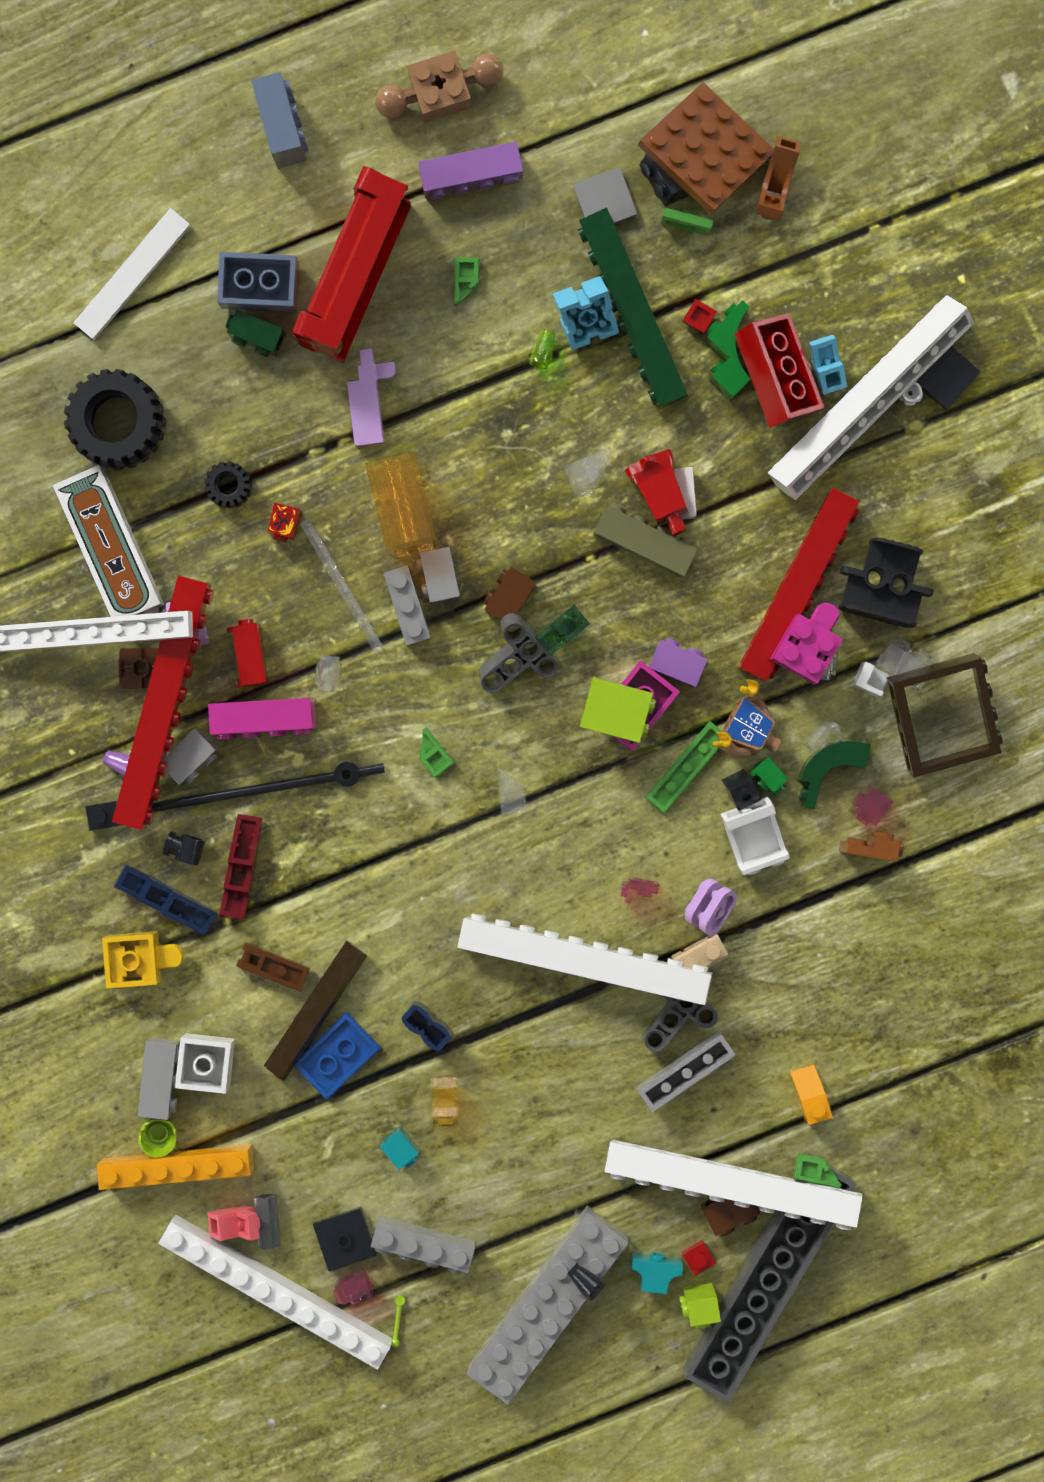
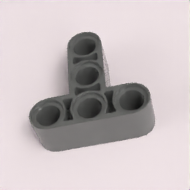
M510 613L505 615L500 623L503 636L508 644L482 664L479 669V677L483 689L494 693L502 689L528 666H531L541 677H552L558 671V663L553 650L519 615ZM512 626L519 627L515 631H508V629ZM528 643L535 644L531 648H524V646ZM509 659H515L512 664L505 663ZM544 660H551L546 665L540 664ZM489 675H496L494 679H486Z
M663 996L668 1002L644 1031L643 1041L648 1050L659 1052L666 1047L688 1018L702 1028H711L718 1021L717 1011L708 1002L705 1005L691 1002V1004L683 1006L679 1003V999ZM705 1009L712 1011L710 1020L701 1021L699 1019L701 1011ZM670 1013L677 1016L676 1022L673 1025H666L664 1017ZM653 1033L661 1035V1041L656 1045L648 1042L649 1036Z

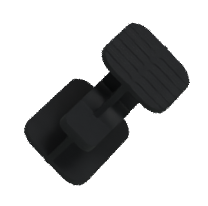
M872 538L869 541L870 547L863 570L849 566L841 567L840 574L848 576L841 605H839L838 609L857 616L893 624L894 626L914 628L917 625L915 621L922 596L931 597L934 592L931 588L913 584L920 555L923 554V550L916 546L895 542L886 538ZM870 572L879 574L880 582L878 585L870 583L868 578ZM895 578L903 580L905 586L902 592L895 590L893 587Z

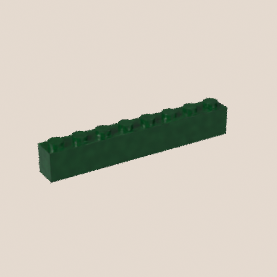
M607 207L580 219L582 227L577 230L583 243L589 242L592 250L587 253L593 266H599L602 274L597 276L601 277L606 288L611 293L612 297H610L613 313L618 311L622 320L618 321L623 336L628 334L632 343L628 345L633 359L638 357L642 366L638 368L643 382L649 381L652 390L647 392L653 405L659 404L660 409L688 397Z

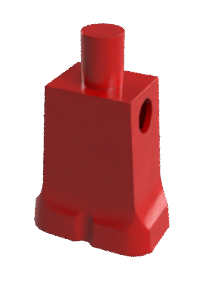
M671 449L647 455L624 471L631 483L640 489L658 525L667 522L672 535L677 536L687 530L680 515L688 512L675 477L673 454Z

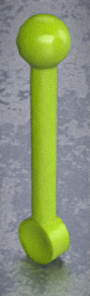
M398 1295L395 1300L397 1311L393 1339H391V1347L397 1348L400 1344L398 1334L402 1305L405 1304V1297L403 1295Z

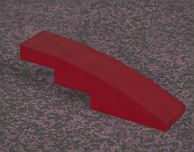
M242 814L237 815L227 861L228 868L223 887L224 893L219 912L220 917L245 921L263 818Z

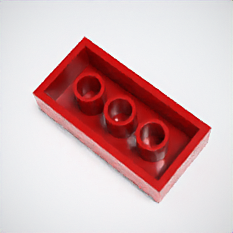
M790 313L752 322L734 333L769 428L806 418L825 408Z

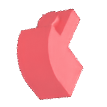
M230 1207L208 1212L211 1238L219 1241L236 1237L250 1241L259 1239L261 1225L259 1217L255 1213V1207Z

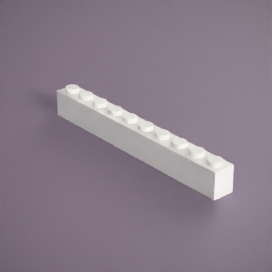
M947 295L936 304L858 384L773 466L768 474L776 487L794 500L799 498L974 324L968 308Z
M472 913L471 917L463 918L457 948L705 1005L707 1002L713 973L707 972L708 967L693 964V967L690 968L682 966L683 961L668 958L667 962L657 960L658 956L654 954L643 953V956L633 955V950L618 947V951L608 949V944L594 941L593 945L583 943L584 939L580 937L569 936V939L559 938V933L545 930L544 934L534 932L535 928L527 925H520V928L511 927V922L496 919L494 923L486 921V916Z
M618 1140L610 1142L605 1172L611 1173L610 1177L614 1179L625 1180V1177L634 1178L635 1183L649 1186L650 1182L660 1184V1189L674 1191L675 1188L685 1190L684 1194L699 1197V1194L702 1193L710 1195L709 1199L717 1202H724L725 1199L735 1201L734 1205L749 1208L750 1204L760 1206L759 1210L767 1213H775V1210L785 1212V1216L800 1219V1215L810 1217V1221L817 1224L825 1225L826 1221L836 1223L835 1227L844 1230H851V1227L857 1228L862 1202V1193L798 1181L793 1178Z
M178 1215L174 1216L158 1243L377 1370L390 1349L391 1337L227 1243L211 1238L208 1232Z

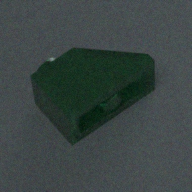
M573 605L535 637L552 656L590 625V623L578 608Z

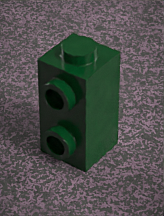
M236 309L234 315L231 314L226 322L227 333L232 338L231 342L244 348L246 344L255 348L254 352L264 357H268L269 354L276 357L286 335L282 328Z

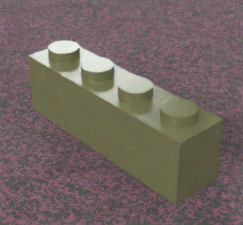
M613 504L612 507L606 505L593 532L594 536L681 578L685 576L697 552V548L693 547L694 543L683 537H680L678 540L670 536L671 531L661 526L655 529L648 525L649 521L638 515H635L633 518L625 514L626 510L618 505Z

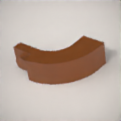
M781 136L776 138L755 211L756 214L761 215L767 220H781L788 188L802 142Z

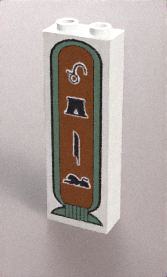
M97 465L54 484L53 488L110 616L159 613V608L164 606V602L105 469Z

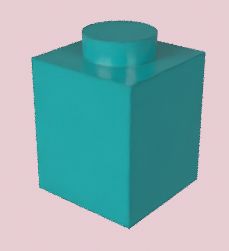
M401 1126L383 1140L380 1148L398 1170L404 1166L408 1169L418 1160L417 1155L420 1149Z

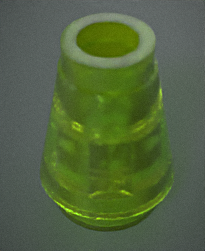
M546 329L541 330L528 354L530 358L529 364L533 367L547 369L552 364L555 341L554 332Z

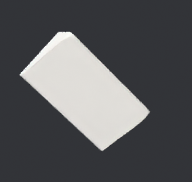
M693 467L674 469L675 477L688 512L680 516L682 520L695 519L696 503Z

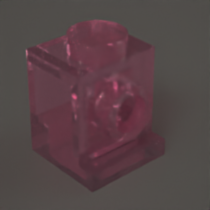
M364 1267L338 1279L334 1287L335 1290H333L338 1304L342 1303L343 1305L349 1302L351 1305L356 1304L364 1299L365 1294L369 1299L373 1297L374 1288Z

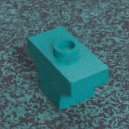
M652 1252L650 1255L632 1253L631 1268L641 1275V1291L667 1294L668 1284L671 1279L682 1276L683 1264L681 1259L667 1258L664 1254Z

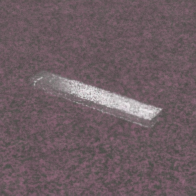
M308 519L301 522L302 529L377 656L385 652L383 644L312 522Z

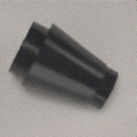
M578 1263L567 1273L585 1299L588 1297L593 1301L605 1287V1284L601 1282L602 1278Z

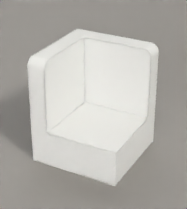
M862 662L852 682V686L878 698L883 697L885 693L883 688L887 682L886 677H889V675L874 668L875 666L868 662Z

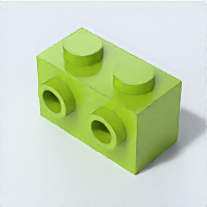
M712 1283L683 1287L684 1296H679L683 1317L684 1319H689L691 1327L695 1326L698 1329L709 1327L711 1323L721 1322L717 1295Z

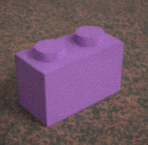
M666 638L665 641L660 640L649 667L659 674L691 687H696L707 662V658L702 657L703 652L692 647L688 651L679 647V642L670 638Z

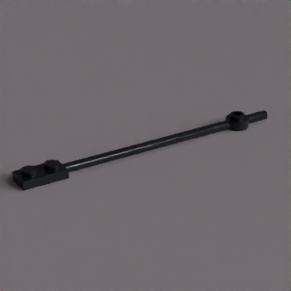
M343 762L336 767L334 772L153 802L152 811L158 812L335 781L341 786L350 787L355 785L360 777L385 773L384 763L358 767L352 762ZM346 769L351 772L349 779H345L342 776L343 771ZM117 801L85 806L89 831L121 826V824L112 822Z

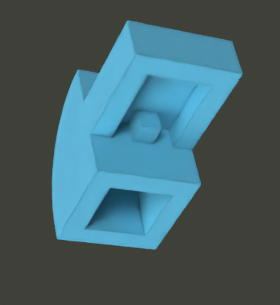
M830 335L809 342L812 361H810L811 367L822 394L825 395L846 388L847 382L844 366L840 361L835 336Z

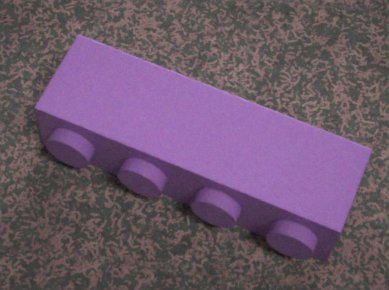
M517 141L418 161L425 198L430 197L432 200L445 197V194L453 192L456 195L466 194L470 189L478 187L481 190L494 187V184L502 182L505 185L515 184L519 182V179L523 178Z

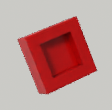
M695 299L682 323L704 335L717 311Z
M703 1240L681 1252L694 1276L716 1264Z

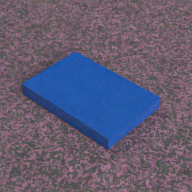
M347 1011L302 1054L294 1067L328 1100L381 1049V1046Z

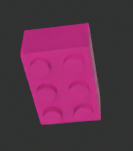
M641 660L638 661L621 683L624 686L653 693L652 699L656 700L652 714H647L645 721L646 724H649L648 731L680 693L679 690ZM613 736L630 751H633L639 744Z

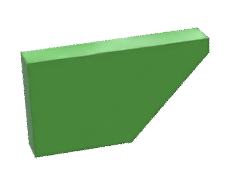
M454 257V306H458L479 285V258Z
M425 727L422 733L420 760L436 779L455 762L428 728Z
M798 1153L793 1176L794 1180L841 1189L840 1182L822 1157Z

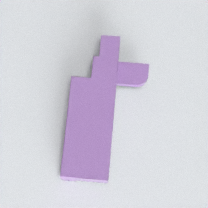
M372 348L359 350L361 365H358L359 381L347 382L354 444L357 448L385 444L377 380L389 379L396 374L395 362L374 363Z

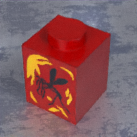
M274 502L267 530L269 534L273 535V540L287 543L288 539L295 540L302 512L299 508Z

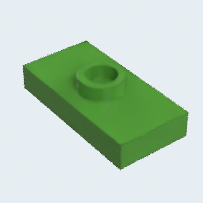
M664 208L661 223L708 236L714 220L696 216L697 213L691 210L684 209L680 212Z

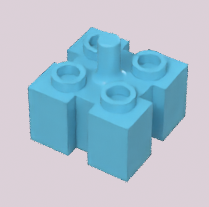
M600 276L581 283L582 289L573 291L572 287L553 293L555 305L561 317L562 329L572 350L591 344L590 338L598 335L600 340L619 333L615 315L611 310L613 307L609 292Z

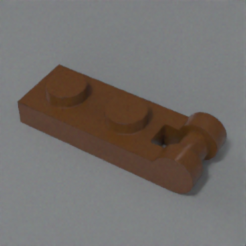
M245 942L242 949L244 950L241 959H238L236 964L238 968L299 992L302 991L311 967ZM253 955L260 957L257 965L251 963Z

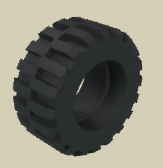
M104 369L100 370L101 374L99 375L95 373L87 375L88 380L85 383L80 380L75 385L78 388L76 393L70 392L67 398L71 401L70 405L64 408V414L67 415L64 426L69 431L67 436L70 442L75 445V449L81 455L107 469L108 467L115 470H122L123 467L133 468L137 466V462L142 461L144 463L149 459L148 455L152 451L154 453L159 448L157 443L159 440H163L165 434L162 431L163 427L166 426V418L163 416L165 410L156 392L138 376L131 372L128 374L120 369H115L114 372ZM114 397L126 398L133 403L137 410L138 418L135 429L126 439L120 442L109 443L102 440L95 433L93 425L97 409L108 399Z

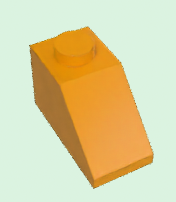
M814 1064L790 1071L801 1110L808 1125L833 1118L826 1093Z

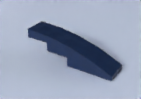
M126 863L114 883L115 888L137 898V901L160 911L162 915L203 935H206L217 915V912Z

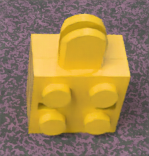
M158 931L115 934L102 938L106 989L157 985L162 981V969H174L182 964L184 960V952L179 945H159Z

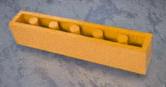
M252 1144L175 1151L162 1158H152L145 1154L103 1158L97 1164L99 1190L250 1176L254 1170Z

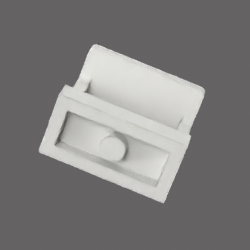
M768 797L740 811L735 808L720 814L737 866L742 875H754L765 867L779 866L785 860L790 859L777 824L774 805Z

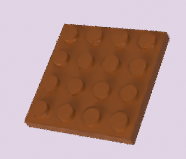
M704 82L638 143V146L710 215L770 159L773 148Z

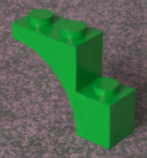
M743 300L738 305L733 303L724 313L726 318L721 323L716 321L706 331L709 335L705 342L725 360V362L720 360L711 369L713 375L710 381L730 401L751 379L742 368L738 359L736 337L734 334L737 332L740 321L750 308Z

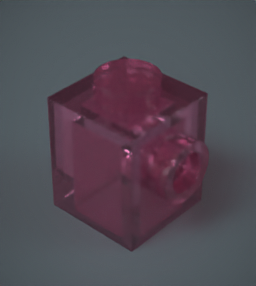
M869 786L864 793L860 792L852 802L855 805L852 811L857 814L854 818L866 827L868 824L876 826L894 801L875 787Z

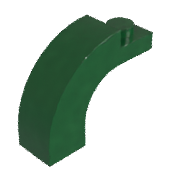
M838 741L819 748L809 756L797 780L807 782L806 787L802 786L799 801H802L801 806L815 809L821 781L824 775L832 768L847 765L865 769L871 744L857 741Z

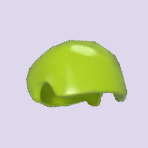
M150 1118L140 1129L138 1137L139 1147L145 1155L152 1158L165 1157L175 1148L177 1130L169 1119Z

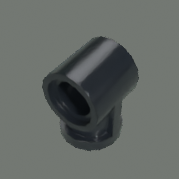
M170 831L164 845L163 855H175L174 859L198 866L206 841L185 834L178 836L176 832Z

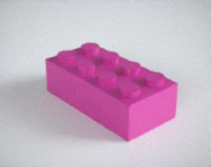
M314 698L208 704L210 735H217V739H236L237 733H242L243 738L261 737V732H268V736H286L287 730H293V735L311 734V729H317L316 699Z

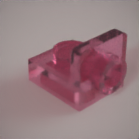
M628 877V882H623L621 897H625L624 902L630 904L633 890H637V895L651 897L652 893L658 894L660 884L656 881Z

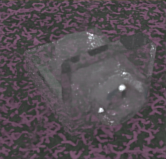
M823 721L803 744L810 750L815 751L817 748L819 750L828 743L830 738L827 736L829 734L838 741H843L846 737L841 734L844 730L834 721H831V723Z

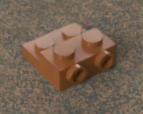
M875 831L874 836L867 835L866 840L848 837V841L840 840L839 850L849 854L897 862L898 857H902L904 842L894 840V835Z

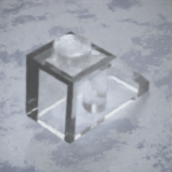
M610 447L563 466L564 474L574 497L580 495L582 499L595 493L594 489L598 487L612 453Z

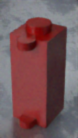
M253 619L239 620L236 626L227 627V633L233 632L240 682H234L235 688L269 683L260 624L257 622L253 623Z

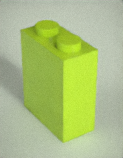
M593 677L579 727L640 743L641 738L646 739L649 724L645 723L647 714L653 713L656 700L652 699L653 693Z

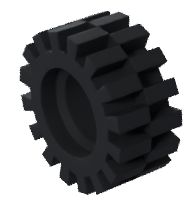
M227 461V463L219 462V465H213L211 467L212 470L207 472V479L204 480L206 487L204 488L210 500L223 508L233 509V507H239L242 502L248 500L247 497L252 492L250 490L252 482L250 481L249 474L239 464ZM224 476L236 478L238 487L234 493L226 495L220 491L219 482Z

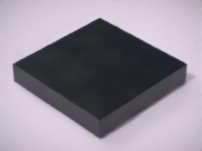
M951 346L915 382L944 410H947L981 371Z

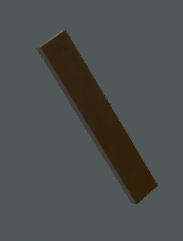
M346 940L264 1064L280 1080H286L368 956L353 943Z

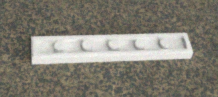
M170 208L73 323L95 340L188 231L191 225Z

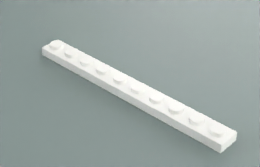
M178 611L0 626V652L192 638V612Z

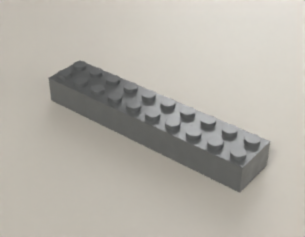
M827 1163L840 1182L841 1189L853 1191L857 1184L852 1177ZM775 1210V1213L771 1215L719 1304L721 1322L711 1323L709 1327L705 1328L682 1369L686 1379L727 1403L730 1402L833 1226V1222L826 1221L825 1225L811 1222L810 1217L800 1215V1219L785 1216L783 1211Z

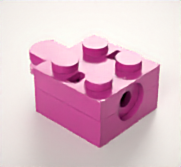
M830 603L820 604L815 608L810 619L801 614L795 615L770 660L806 681L818 684L843 641L841 637L831 632L839 618L837 607Z

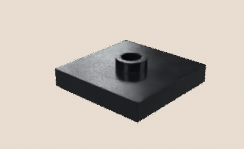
M361 1206L313 1222L328 1272L376 1256L375 1248L371 1247L372 1238Z

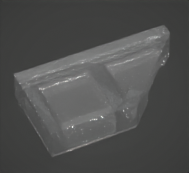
M498 768L502 815L526 813L524 787L504 770Z

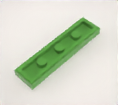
M711 721L706 724L645 796L647 800L664 814L720 749V747L713 746V741L718 739L719 736L716 735V732H721V730Z

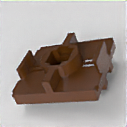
M120 648L119 686H121V689L148 688L158 648ZM138 663H146V673H137Z

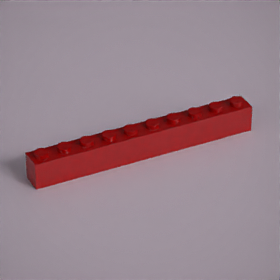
M179 575L177 577L168 612L191 611L193 637L160 640L112 820L114 823L143 830L147 828V825L151 826L155 814V811H152L153 802L159 799L161 786H158L160 776L164 777L168 762L164 760L167 752H171L174 744V737H171L174 727H178L181 713H178L180 703H184L186 699L187 688H184L186 679H190L193 673L194 664L191 663L193 653L197 654L201 640L197 639L200 629L205 627L207 615L204 614L207 604H211L214 590H211V584Z

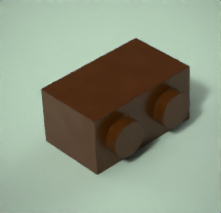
M510 567L508 571L504 569L496 581L500 584L495 593L490 591L483 602L486 605L484 610L500 621L507 614L514 613L518 615L537 582L513 567Z

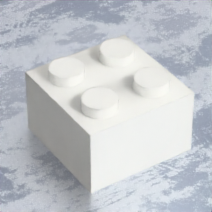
M185 1033L180 1038L175 1088L226 1094L230 1089L235 1039Z

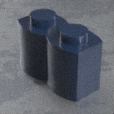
M414 1001L402 1015L401 1019L404 1025L411 1032L421 1035L424 1043L435 1051L440 1052L452 1037V1031L449 1026L441 1019L433 1017L430 1009L421 1002Z

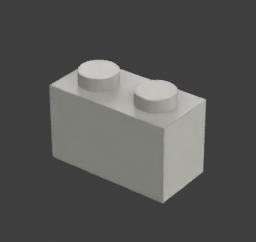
M450 547L420 553L421 559L416 561L419 575L424 574L426 584H422L424 599H429L430 603L434 604L460 598Z
M194 728L166 755L164 760L168 762L166 772L178 785H184L185 783L189 785L199 776L197 771L203 765L207 768L217 759L215 754L219 749L199 728Z

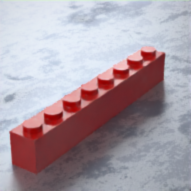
M831 488L828 491L738 669L763 682L767 681L768 678H774L779 666L770 660V657L793 617L797 614H802L803 611L808 612L814 600L811 598L814 589H820L825 579V576L822 574L826 566L830 568L837 554L833 553L837 544H843L848 535L845 529L849 521L853 523L859 514L860 509L857 506L860 501L835 488Z

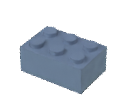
M281 72L251 80L270 151L277 168L306 161L305 152L309 150L301 128L302 124L296 105L293 104L295 99L289 80H283Z
M220 252L217 303L221 309L297 313L299 261L296 255Z

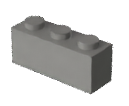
M408 565L385 572L384 576L406 646L409 647L431 640Z
M149 1038L146 1041L137 1117L168 1120L172 1113H176L178 1098H174L180 1041Z

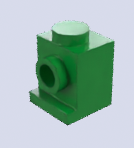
M765 756L747 772L750 777L756 775L757 779L755 782L764 792L769 790L777 796L787 787L784 783L788 778L769 757Z

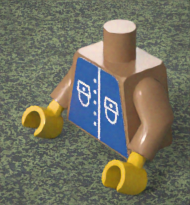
M746 679L748 687H740V692L747 695L737 701L722 731L716 732V735L719 736L718 739L713 741L714 747H721L731 758L754 756L761 751L762 747L775 753L781 743V739L770 734L775 721L771 718V713L758 692L759 684L755 680Z

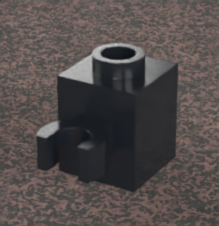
M744 769L722 779L728 796L738 811L761 800L753 780Z

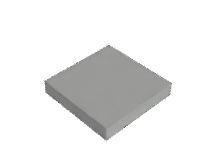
M620 167L573 184V189L584 217L606 207L614 225L637 216V211Z

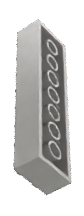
M586 1206L468 1364L467 1375L508 1405L586 1301L567 1273L578 1263L598 1277L603 1278L629 1243L627 1235L589 1206Z

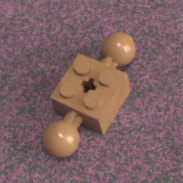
M450 51L408 65V75L412 87L402 90L396 85L384 86L377 93L375 104L382 116L394 119L400 117L405 112L407 105L417 102L423 121L427 123L472 108L467 85L477 83L482 87L495 86L503 76V65L498 57L486 53L478 56L473 61L471 68L461 70L456 51ZM436 85H443V89H438Z

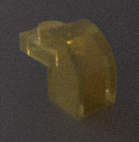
M448 1075L431 1078L433 1126H459L458 1079Z

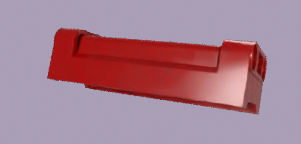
M366 166L362 167L353 188L355 199L306 312L300 311L291 332L300 346L313 352L325 354L341 363H344L412 206L411 202L404 196L405 191L408 190V185ZM342 341L341 351L338 354H336V352L339 351L338 346Z

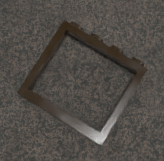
M975 653L886 677L907 771L914 778L1001 753L1000 745L1003 744V739L995 725V721H998L995 707L991 706L990 698L993 697V692L990 684L986 682L987 664L984 659ZM972 669L988 744L921 762L904 687Z

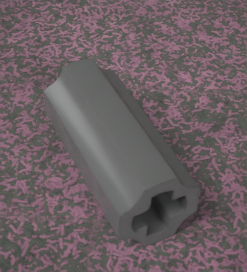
M270 1193L255 1196V1213H257L261 1225L258 1247L262 1249L279 1247L281 1240L276 1194Z

